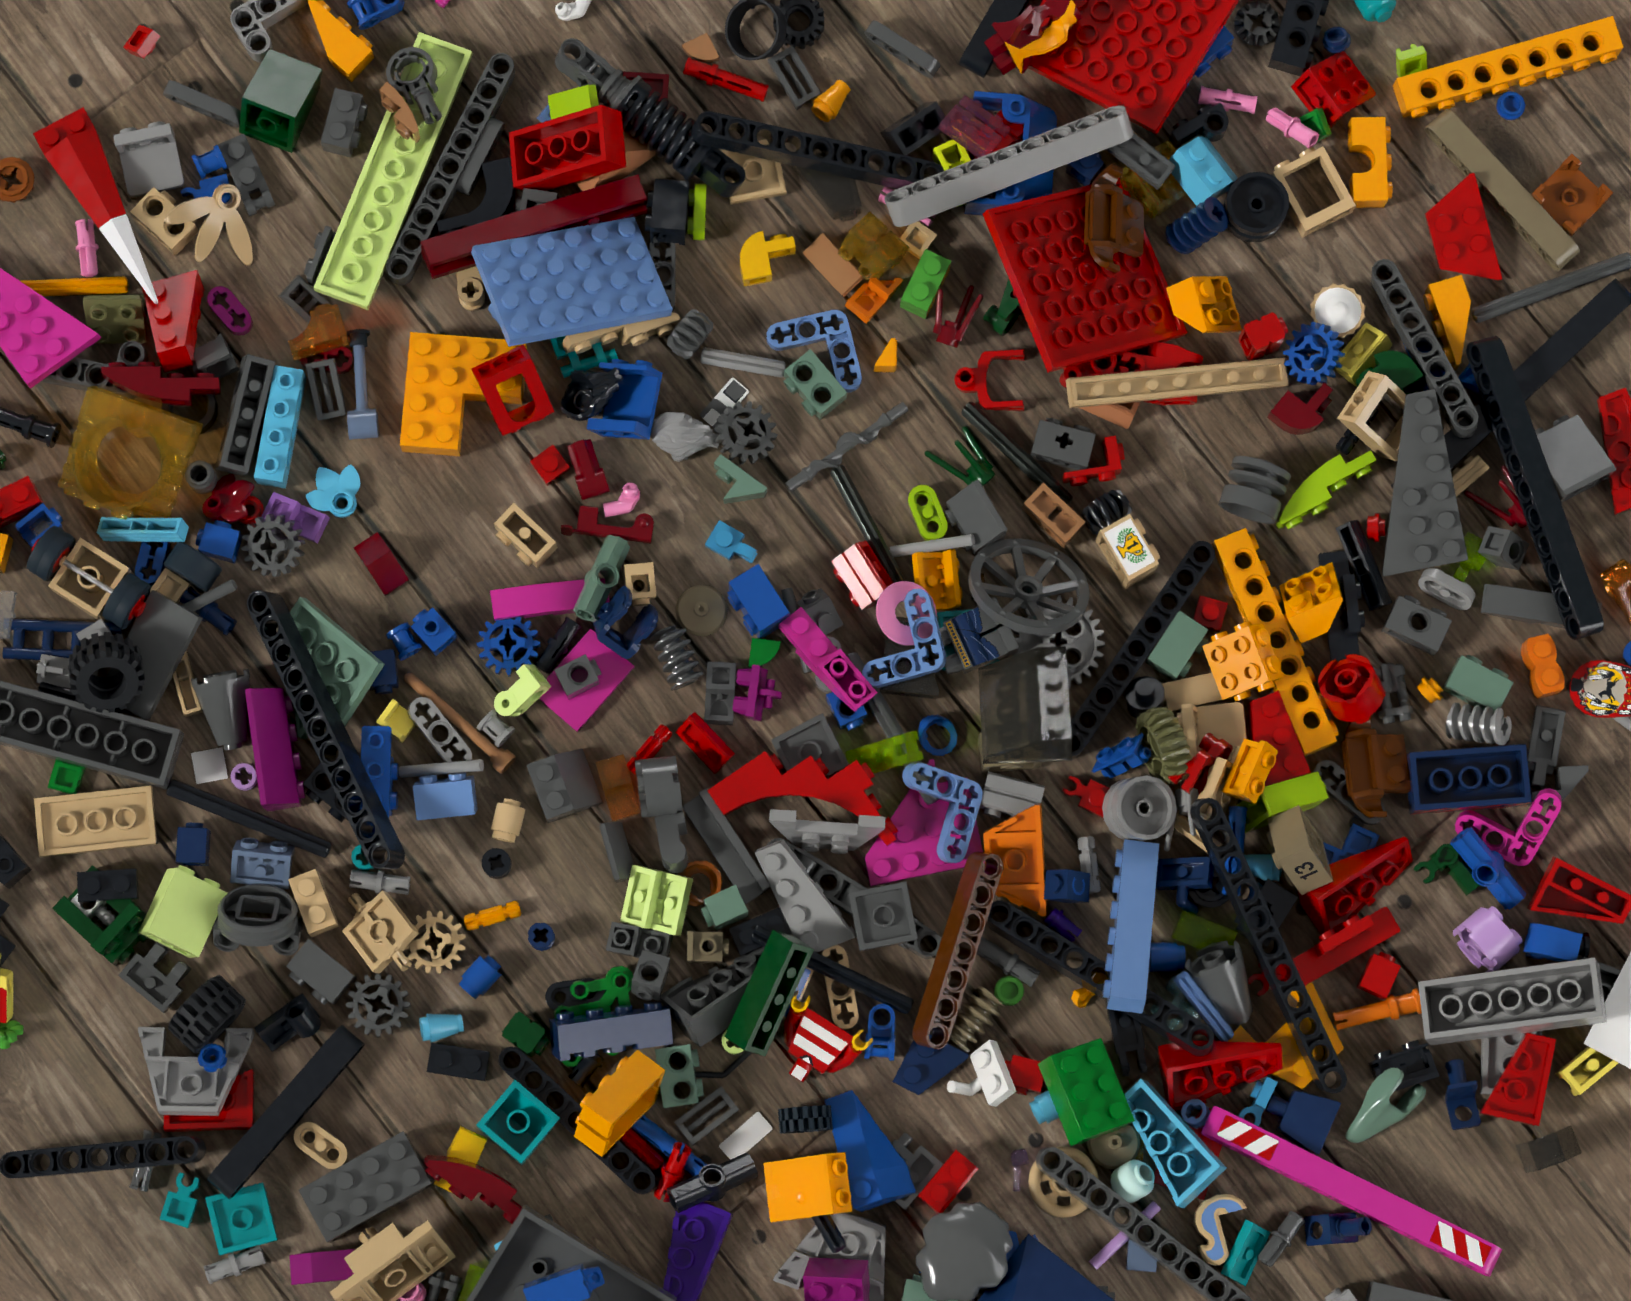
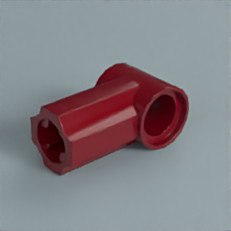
M583 439L567 446L572 465L575 469V480L581 499L585 500L610 492L603 468L599 466L591 439Z

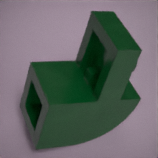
M1392 350L1375 354L1376 367L1367 368L1356 379L1358 387L1368 371L1383 374L1405 394L1414 393L1425 386L1424 375L1414 361L1406 354Z

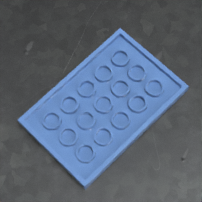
M635 217L475 245L472 248V256L508 347L671 316L673 310Z

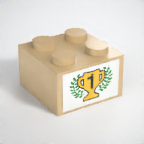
M1131 514L1100 530L1095 540L1124 590L1153 575L1159 566L1158 559H1160L1155 546L1152 543L1148 545L1143 536L1146 534L1143 525L1138 518L1134 520Z

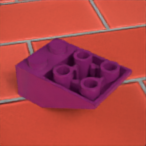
M810 1257L803 1275L805 1301H869L868 1260Z

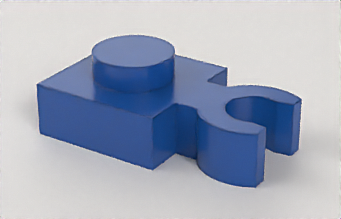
M222 174L200 180L201 189L195 190L194 188L186 187L181 190V194L183 197L192 195L194 198L212 197L214 190L219 185L230 184L227 174ZM229 193L222 195V202L226 203L230 200Z

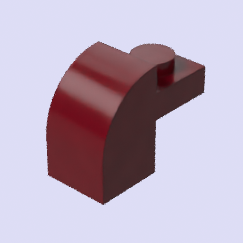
M1323 383L1307 404L1288 390L1270 411L1267 418L1287 433L1295 435L1310 433L1323 422L1324 418L1316 412L1318 411L1322 414L1332 402L1329 396L1333 389Z

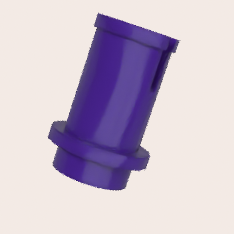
M1054 908L1044 920L1048 924L1046 927H1052L1058 934L1073 942L1075 937L1067 930L1078 937L1082 929H1079L1064 916L1062 909L1059 911L1057 908Z

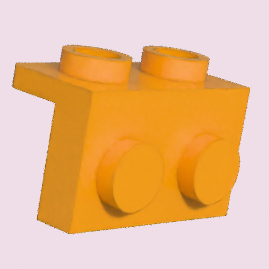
M949 549L944 552H917L912 554L914 583L923 587L930 594L935 603L936 610L949 611L960 607L962 589L959 586L958 572L960 564L956 556V550Z
M1244 738L1222 792L1227 796L1256 804L1259 796L1264 791L1265 781L1270 769L1275 765L1278 750L1267 741L1255 742Z

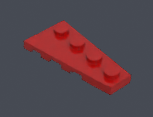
M1626 387L1597 399L1605 453L1617 469L1609 477L1615 515L1631 509V398Z

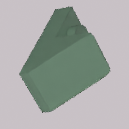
M720 454L714 462V469L717 470L715 475L727 484H730L731 481L735 483L724 497V504L759 499L766 496V486Z

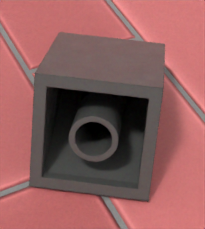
M1568 414L1552 422L1554 427L1544 431L1543 427L1535 430L1561 503L1606 481L1617 470L1579 415L1569 418Z

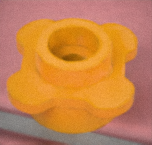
M1425 676L1421 678L1422 682L1417 686L1421 694L1431 704L1437 699L1442 700L1443 696L1440 693L1443 691V688L1432 677L1429 680Z

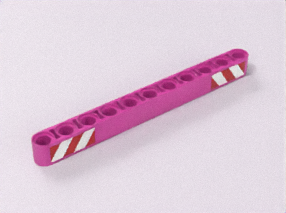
M1213 1106L1201 1131V1134L1482 1275L1491 1276L1502 1252L1500 1247L1222 1108Z

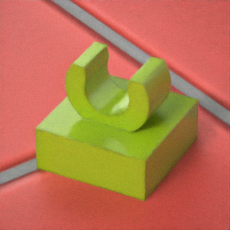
M1411 44L1410 49L1402 52L1400 48L1396 49L1398 77L1427 70V52L1423 45L1417 47L1415 44Z

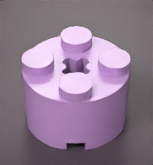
M1493 906L1489 909L1480 907L1453 930V936L1458 934L1461 939L1457 942V945L1463 954L1478 969L1482 965L1488 969L1486 972L1498 971L1519 953V945L1523 942L1521 936L1514 929H1509L1502 921V914Z

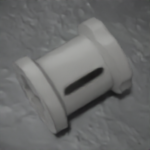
M494 709L476 727L479 731L483 730L495 741L497 748L502 746L515 731L513 726H507L497 716V712Z

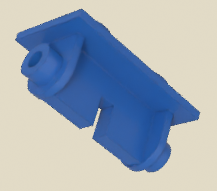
M1141 733L1133 738L1126 737L1116 746L1103 748L1096 756L1097 761L1092 772L1095 773L1101 770L1104 777L1114 778L1128 771L1130 767L1133 769L1148 762L1151 757V751L1141 744L1144 734Z

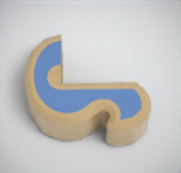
M1230 1194L1215 1195L1201 1202L1195 1210L1193 1224L1197 1233L1207 1241L1206 1245H1199L1197 1251L1200 1259L1208 1265H1221L1227 1260L1229 1251L1219 1215L1247 1208L1242 1199Z

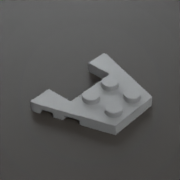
M770 809L769 822L794 846L801 847V849L807 852L831 849V852L836 854H846L848 850L854 851L885 829L886 818L883 816L859 815L858 824L796 820L797 811Z
M138 1027L159 1114L219 1116L254 1038L253 1028H226L224 1049L226 1050L225 1057H227V1063L222 1069L218 1068L216 1072H207L204 1070V1067L199 1065L198 1057L164 1056L167 1034L165 1027Z
M850 1212L830 1215L846 1241V1247L837 1253H833L815 1224L773 1279L775 1282L798 1290L810 1257L868 1260L869 1301H884L886 1226Z

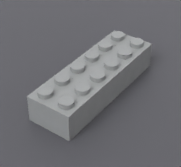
M1596 958L1418 982L1424 1036L1430 1045L1607 1022L1600 965Z

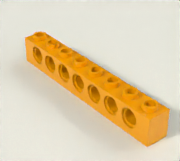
M1610 16L1396 78L1393 89L1402 117L1412 116L1415 119L1427 115L1428 110L1439 108V111L1450 109L1459 101L1465 100L1466 103L1475 102L1481 99L1483 94L1492 92L1493 95H1499L1510 90L1509 87L1519 84L1520 87H1527L1536 83V79L1547 77L1550 80L1560 77L1564 74L1563 71L1574 69V72L1589 68L1590 64L1600 61L1601 64L1612 62L1617 59V56L1624 47L1614 17ZM1583 42H1592L1595 45L1596 50H1587L1584 47ZM1556 50H1566L1569 54V58H1560L1557 55ZM1529 58H1539L1542 66L1536 67L1532 65ZM1502 65H1511L1515 69V74L1505 73ZM1482 72L1486 74L1488 82L1478 81L1475 73ZM1448 81H1458L1461 89L1453 90L1448 85ZM1421 89H1431L1434 92V97L1427 98L1423 96Z
M1244 528L1214 540L1212 546L1215 550V556L1243 622L1250 621L1252 625L1263 623L1270 636H1280L1284 641V646L1282 648L1272 647L1275 656L1279 659L1280 663L1288 661L1295 667L1293 675H1286L1282 672L1283 678L1273 681L1275 687L1272 690L1273 692H1280L1304 756L1334 745L1337 742L1336 736L1339 735L1338 729L1332 719L1328 720L1324 710L1327 709V704L1321 693L1317 694L1313 683L1316 682L1314 673L1310 666L1305 667L1301 657L1304 656V650L1300 641L1293 639L1290 632L1293 628L1287 619L1286 613H1282L1278 604L1282 602L1280 594L1275 586L1271 587L1267 578L1270 576L1269 568L1265 560L1260 561L1256 550L1259 549L1254 534H1248L1247 529ZM1240 555L1247 557L1250 566L1245 569L1238 567L1235 563V557ZM1256 582L1259 584L1261 593L1259 595L1250 594L1246 588L1247 583ZM1262 608L1268 609L1272 613V620L1269 622L1262 621L1258 617V610ZM1294 688L1303 689L1307 696L1306 701H1296L1292 696V690ZM1304 716H1315L1318 721L1317 728L1311 729L1306 727L1303 721Z

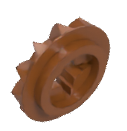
M7 157L0 160L1 201L15 203L18 200L26 199L30 191L33 190L35 176L30 165L24 160L16 157ZM17 173L16 178L22 185L12 184L11 188L9 187L8 189V183L3 177H12L13 174Z

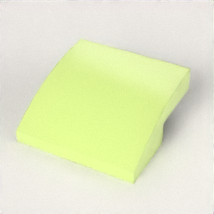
M632 865L620 922L681 936L693 878L649 867Z

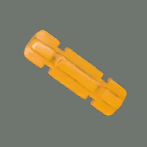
M517 901L506 903V906L503 907L498 905L481 910L479 914H475V912L464 916L465 927L471 931L478 929L480 925L485 927L506 921L508 917L510 919L520 917L521 909Z

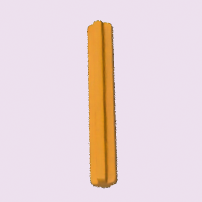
M125 276L21 281L41 296L127 293L129 288L128 279Z

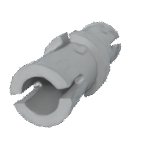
M352 869L349 887L375 890L377 894L383 890L385 892L408 895L411 877L385 874V871L378 870V873Z
M259 1245L236 1255L231 1253L228 1255V1258L205 1265L204 1270L209 1284H212L232 1275L240 1276L243 1271L266 1264V1259H264L265 1255Z

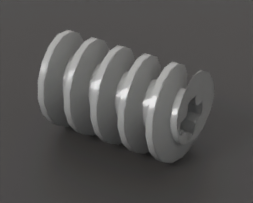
M1455 702L1451 706L1446 721V734L1449 739L1453 737L1456 740H1475L1479 743L1485 741L1488 744L1497 743L1498 745H1505L1509 740L1512 729L1510 716L1504 717L1502 708H1497L1493 714V709L1489 706L1483 711L1479 705H1476L1472 710L1471 705L1465 704L1461 709L1460 704Z

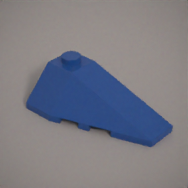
M851 1090L826 1099L825 1104L831 1105L832 1132L838 1153L845 1152L849 1188L854 1209L864 1212L915 1194L916 1190L908 1165L873 1120V1117L854 1091Z

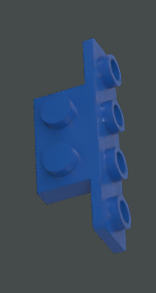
M363 726L361 734V762L389 818V816H392V810H397L398 792H393V780H398L399 765L394 763V758L391 756L392 729L389 726ZM361 801L360 803L361 809L363 807V801ZM375 825L372 830L373 835L375 833Z

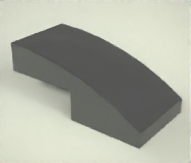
M707 661L704 721L707 724L733 725L734 711L732 708L735 698L736 663Z

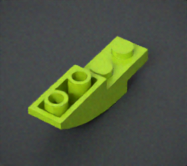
M1370 450L1348 463H1345L1341 454H1339L1314 471L1295 491L1283 509L1276 523L1278 530L1285 526L1288 530L1303 522L1301 517L1310 512L1313 516L1323 512L1328 508L1327 503L1332 498L1328 491L1329 489H1331L1332 493L1347 485V479L1353 476L1359 479L1372 472L1371 466L1376 462L1372 451Z

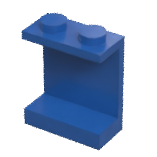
M612 359L611 363L600 362V369L609 372L616 367L620 371L619 375H622L624 379L618 382L619 391L613 393V397L608 401L609 404L605 406L603 418H589L587 430L602 437L650 440L663 373L654 369L652 363L643 360H636L635 364H629V362L620 359Z

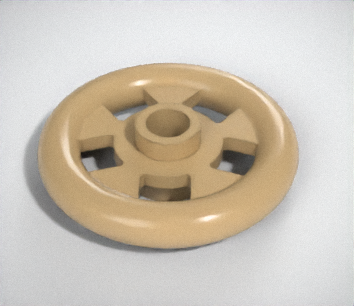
M1056 1147L1099 1179L1094 1163L1085 1153L1072 1147ZM1048 1152L1044 1156V1165L1047 1166L1054 1160L1058 1162V1158L1055 1153ZM1035 1160L1029 1173L1028 1183L1030 1194L1041 1210L1055 1217L1068 1218L1081 1214L1088 1208L1041 1172ZM1071 1171L1067 1176L1068 1184L1071 1187H1077L1079 1181H1081L1080 1173L1076 1174L1074 1171ZM1048 1180L1052 1193L1044 1195L1040 1182ZM1098 1188L1091 1193L1092 1203L1096 1198ZM1070 1196V1205H1057V1197Z

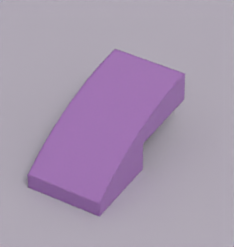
M275 492L272 493L262 514L264 519L267 514L272 513L275 519L278 515H285V523L294 520L293 530H302L298 536L317 544L330 519L324 513L301 505L298 501Z

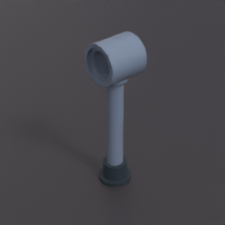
M365 329L347 331V337H350V347L353 348L356 391V409L347 411L350 440L379 438L377 409L368 408L365 347L368 346L367 336L370 335V331Z

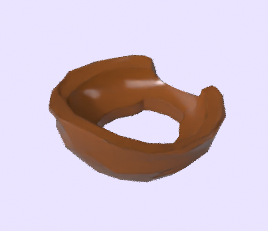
M708 861L690 862L683 872L678 873V875L691 877L697 873L706 875L711 883V893L707 897L720 892L722 889L723 880L721 872ZM690 892L688 905L695 907L702 905L705 898L698 899L697 896Z

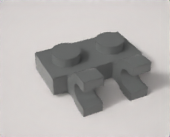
M156 942L145 957L140 953H136L118 976L162 1013H166L184 991L177 984L183 980L192 968L183 961H178L166 976L155 965L169 952V949Z

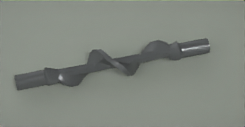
M901 402L888 412L882 413L877 422L860 434L853 432L844 433L837 441L834 452L822 460H814L808 467L802 468L800 473L785 482L786 487L790 492H793L808 480L812 481L818 471L828 467L836 468L842 463L843 454L859 443L868 444L877 439V434L882 427L890 426L893 421L909 411L904 402Z

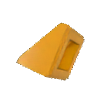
M891 338L874 365V372L896 371V338Z

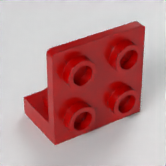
M1345 51L1336 53L1308 68L1291 86L1309 112L1316 108H1323L1330 128L1347 112L1369 101L1376 95L1374 89Z

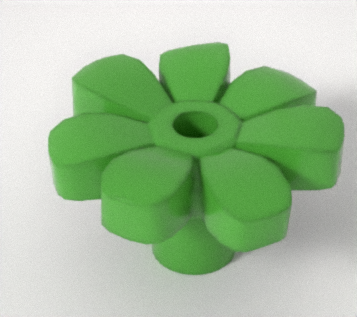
M11 1020L7 1023L0 1022L1 1049L10 1048L11 1043L17 1041V1035H23L24 1027L20 1025V1022L16 1020Z

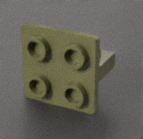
M144 294L88 295L83 297L86 326L101 336V339L94 344H117L127 341L146 343L145 317L147 308Z

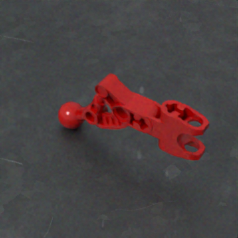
M1156 342L1148 347L1147 355L1124 352L1105 357L1104 359L1108 363L1107 369L1099 368L1095 360L1063 369L1064 372L1060 375L1059 379L1061 385L1066 388L1065 380L1068 378L1127 373L1129 369L1124 367L1127 363H1130V367L1135 369L1133 372L1200 366L1203 356L1178 345ZM1197 396L1144 402L1162 406L1194 405L1197 402Z

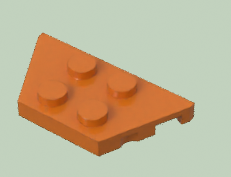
M1036 803L983 833L984 853L996 854L1003 862V871L995 895L1005 897L1011 903L1020 907L1022 905L1038 912L1037 914L1040 916H1047V900L1044 899L1045 856L1041 803Z

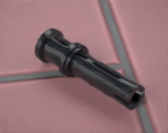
M0 407V426L21 433L24 439L30 440L33 438L42 441L50 448L55 446L60 435L61 424L57 422L51 424L39 420L37 415L25 416Z

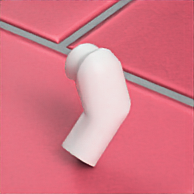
M576 0L572 3L559 2L555 7V13L563 21L581 18L585 15L592 0Z

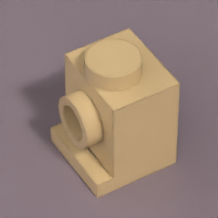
M653 562L625 564L622 566L623 584L631 590L632 606L649 605V600L657 597ZM635 581H640L643 584L642 591H636L633 588Z

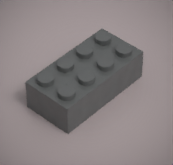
M402 1131L299 1189V1192L326 1242L331 1243L429 1188L434 1183L425 1171L426 1168L406 1132Z

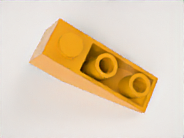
M307 0L330 64L352 82L374 59L371 49L373 45L363 35L357 37L350 31L352 29L351 25L344 18L339 16L336 19L329 12L331 8L323 0Z
M1462 275L1429 284L1425 290L1426 294L1423 295L1425 307L1428 311H1432L1435 319L1432 322L1434 333L1437 338L1441 337L1444 346L1442 349L1454 371L1461 364L1471 304Z

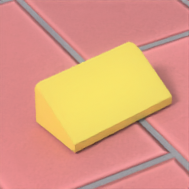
M1365 323L1341 351L1345 353L1344 357L1338 359V362L1343 365L1342 368L1335 367L1334 370L1357 387L1356 379L1359 378V375L1367 368H1374L1376 366L1374 355L1388 351L1392 347V342L1386 333Z

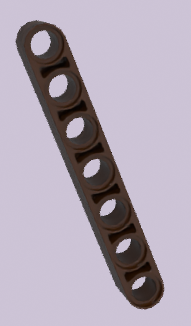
M974 852L966 861L913 1027V1039L920 1046L941 1049L947 1045L1003 871V862L996 854ZM986 861V868L983 871V863ZM977 888V897L974 899V891ZM968 917V925L965 927V920ZM959 945L960 950L958 955H956V948ZM950 973L951 979L949 983H947V976ZM941 1001L942 1008L940 1011H938V1005ZM933 1030V1036L929 1039V1033Z

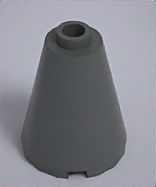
M247 668L243 669L244 675H237L236 670L203 675L204 681L199 683L197 682V677L191 679L193 689L217 745H224L225 750L241 748V742L247 740L248 709L245 689H249L250 672Z
M1220 941L1197 951L1198 958L1193 962L1189 958L1186 962L1185 968L1227 1023L1241 1025L1247 1022L1253 1013L1243 952L1239 943L1234 941V945H1229L1227 941Z

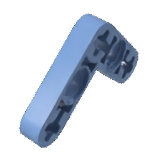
M825 311L778 322L768 328L767 343L776 351L826 341L835 379L846 392L856 391L860 387L862 380L861 370L847 316L842 311ZM832 317H836L837 321L843 322L840 324L839 330H834L833 326L825 327V334L820 335V325L817 320L822 319V325L830 324ZM802 324H812L816 329L815 334L809 338L803 337L799 333V328ZM795 326L796 341H792V335L784 337L783 343L778 344L777 339L772 340L771 337L775 336V331L780 330L782 334L791 333L790 327ZM836 345H847L850 349L848 357L838 358L835 356L834 348ZM853 361L854 365L849 364L848 368L850 375H856L857 378L853 379L852 385H848L846 381H841L845 374L843 366L837 368V365H846Z
M913 589L908 592L904 600L915 649L867 662L862 670V675L872 687L880 688L942 670L945 666L946 653L933 600L924 590ZM919 595L920 598L926 600L925 603L921 604L922 612L925 615L929 613L930 617H920L918 608L912 606V603L916 601V596ZM923 623H930L933 627L932 635L928 638H920L918 635L919 626ZM936 641L937 644L931 645V649L935 655H939V658L935 660V665L932 666L929 662H925V659L929 658V651L925 646L921 648V644L926 645ZM903 658L909 659L912 663L911 670L906 674H900L897 671V663ZM890 662V669L894 675L893 678H891V674L888 672L879 675V681L870 677V674L874 672V667L882 671L889 669L887 663Z
M924 763L908 764L902 774L903 782L907 787L950 802L938 841L937 854L943 862H961L967 853L981 804L982 788L975 781ZM918 771L919 775L930 778L928 782L916 781V778L913 777V772ZM940 777H945L948 781V789L945 793H941L937 789V781ZM964 789H969V792L972 793L971 798H967L963 794ZM959 805H964V807H969V810L959 809L958 807ZM958 814H962L966 821L964 828L961 830L956 829L954 826V818ZM950 835H961V838L955 839L956 837H950ZM948 845H953V848L956 849L955 854L947 851Z

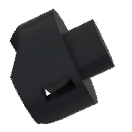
M1148 676L1138 677L1128 684L1125 691L1126 706L1132 717L1137 718L1141 713L1154 707H1165L1164 687L1157 679Z

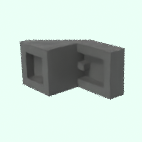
M1588 765L1564 766L1554 770L1555 789L1560 794L1562 801L1589 771ZM1540 791L1531 792L1532 802ZM1550 797L1548 800L1542 799L1544 802L1543 806L1553 805L1554 799Z

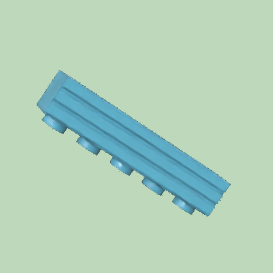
M101 517L96 533L103 541L185 542L189 526L182 518Z

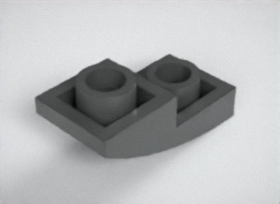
M612 922L606 951L639 958L641 951L645 950L669 957L673 935L643 929L638 926Z

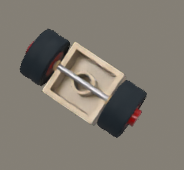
M57 526L49 528L35 542L27 562V569L44 581H51L48 587L53 592L98 620L106 619L121 629L127 628L145 609L147 604L145 602L150 595L151 586L135 576L130 568L81 537L75 545L76 540L72 535L64 532V530Z

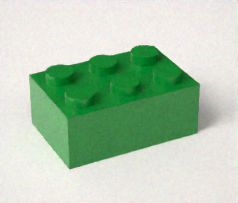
M1101 1038L1051 1055L1038 1063L1071 1147L1121 1129L1135 1121Z

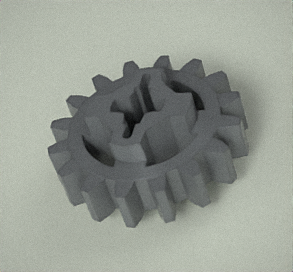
M739 401L735 403L733 408L728 406L723 411L724 414L717 418L720 424L714 428V432L719 433L720 436L715 439V443H722L724 445L720 452L725 453L728 451L730 453V461L735 457H739V463L743 465L748 458L750 463L754 464L758 457L763 460L768 455L767 451L770 452L775 445L770 441H774L777 438L778 434L771 432L775 428L776 423L768 422L771 414L769 412L763 415L761 413V405L753 409L751 401H748L744 407ZM737 416H747V418L741 419ZM745 430L748 431L747 436L744 435ZM751 447L753 450H745L744 448Z
M272 513L267 514L265 519L262 516L255 519L256 524H249L247 526L251 533L242 535V538L248 541V544L241 547V550L249 552V555L244 560H252L254 562L252 566L253 571L262 568V576H267L271 572L273 577L281 576V571L283 574L290 573V566H299L300 563L296 557L304 556L305 553L299 550V546L305 544V540H298L297 536L301 534L302 530H293L294 520L285 523V515H278L275 519ZM262 531V537L259 539V541H257L258 536ZM270 542L276 543L277 548L270 547ZM289 550V554L285 559L284 554Z
M376 973L375 980H371L368 975H365L366 983L362 985L356 981L354 984L358 988L357 992H348V995L354 998L353 1002L346 1003V1007L354 1011L348 1017L349 1019L357 1018L358 1021L354 1027L359 1029L364 1025V1034L369 1035L372 1030H375L377 1037H381L382 1030H386L389 1035H392L391 1027L395 1025L401 1029L403 1026L399 1021L400 1018L408 1019L409 1017L408 1014L403 1012L404 1008L411 1007V1003L403 999L409 993L407 990L400 992L399 989L403 983L398 981L392 984L393 976L390 974L385 980H382L381 973ZM380 985L376 992L369 995L364 993L370 987ZM391 989L397 996L398 1007L393 1005L389 999ZM382 997V1002L391 1010L379 1009L376 1013L374 1012L375 1008L366 1000L378 1001ZM359 1003L365 1005L368 1011L366 1020L360 1013ZM387 1015L393 1017L390 1021L377 1025L380 1018Z

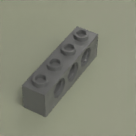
M250 354L242 358L215 465L216 470L242 477L248 474L275 361Z

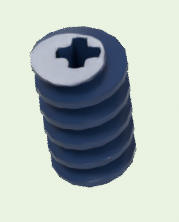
M1209 197L1204 202L1199 203L1197 207L1190 209L1188 213H1184L1181 218L1175 219L1173 223L1168 224L1165 229L1166 239L1179 253H1192L1196 248L1201 247L1203 243H1207L1211 238L1216 237L1218 233L1225 231L1229 222L1228 214L1218 199Z

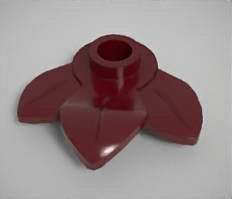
M234 474L225 475L217 481L212 495L204 502L202 507L203 514L206 518L213 521L226 520L234 522L248 515V510L243 505V502L254 490L255 485L246 480L236 481Z

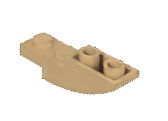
M672 312L671 316L568 335L563 340L562 345L566 354L575 351L576 354L583 353L591 349L593 344L602 342V345L609 344L617 340L618 337L622 346L630 343L633 346H637L648 341L650 336L658 334L659 337H663L672 333L680 317L677 313Z

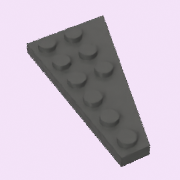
M1435 389L1405 395L1382 577L1468 560Z

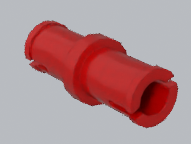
M681 1142L674 1143L668 1162L661 1168L662 1176L654 1196L661 1200L663 1192L666 1190L663 1202H670L667 1188L682 1181L685 1175L683 1169L692 1152V1149L685 1144L682 1154H679L682 1146Z

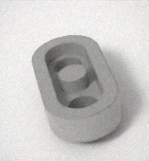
M1438 568L1425 569L1418 581L1419 587L1426 594L1458 610L1469 609L1476 597L1474 590L1469 584L1453 578Z

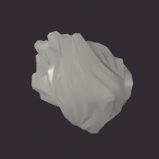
M664 412L653 420L650 435L652 441L661 450L670 453L672 459L676 462L687 460L692 454L707 447L718 448L719 443H715V439L720 436V434L713 433V429L709 425H703V422L692 418V416L684 412Z

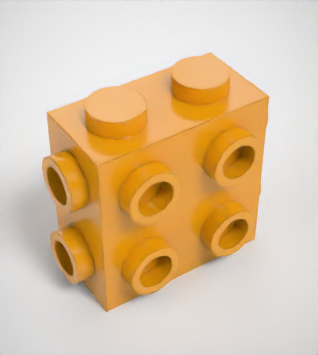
M1250 621L1234 626L1235 632L1229 635L1227 631L1211 636L1212 642L1202 646L1222 700L1234 698L1235 702L1247 699L1251 697L1250 691L1257 689L1258 692L1271 689L1275 687L1273 681L1283 678L1281 663L1275 656L1270 643V634L1265 629L1263 623L1252 625Z

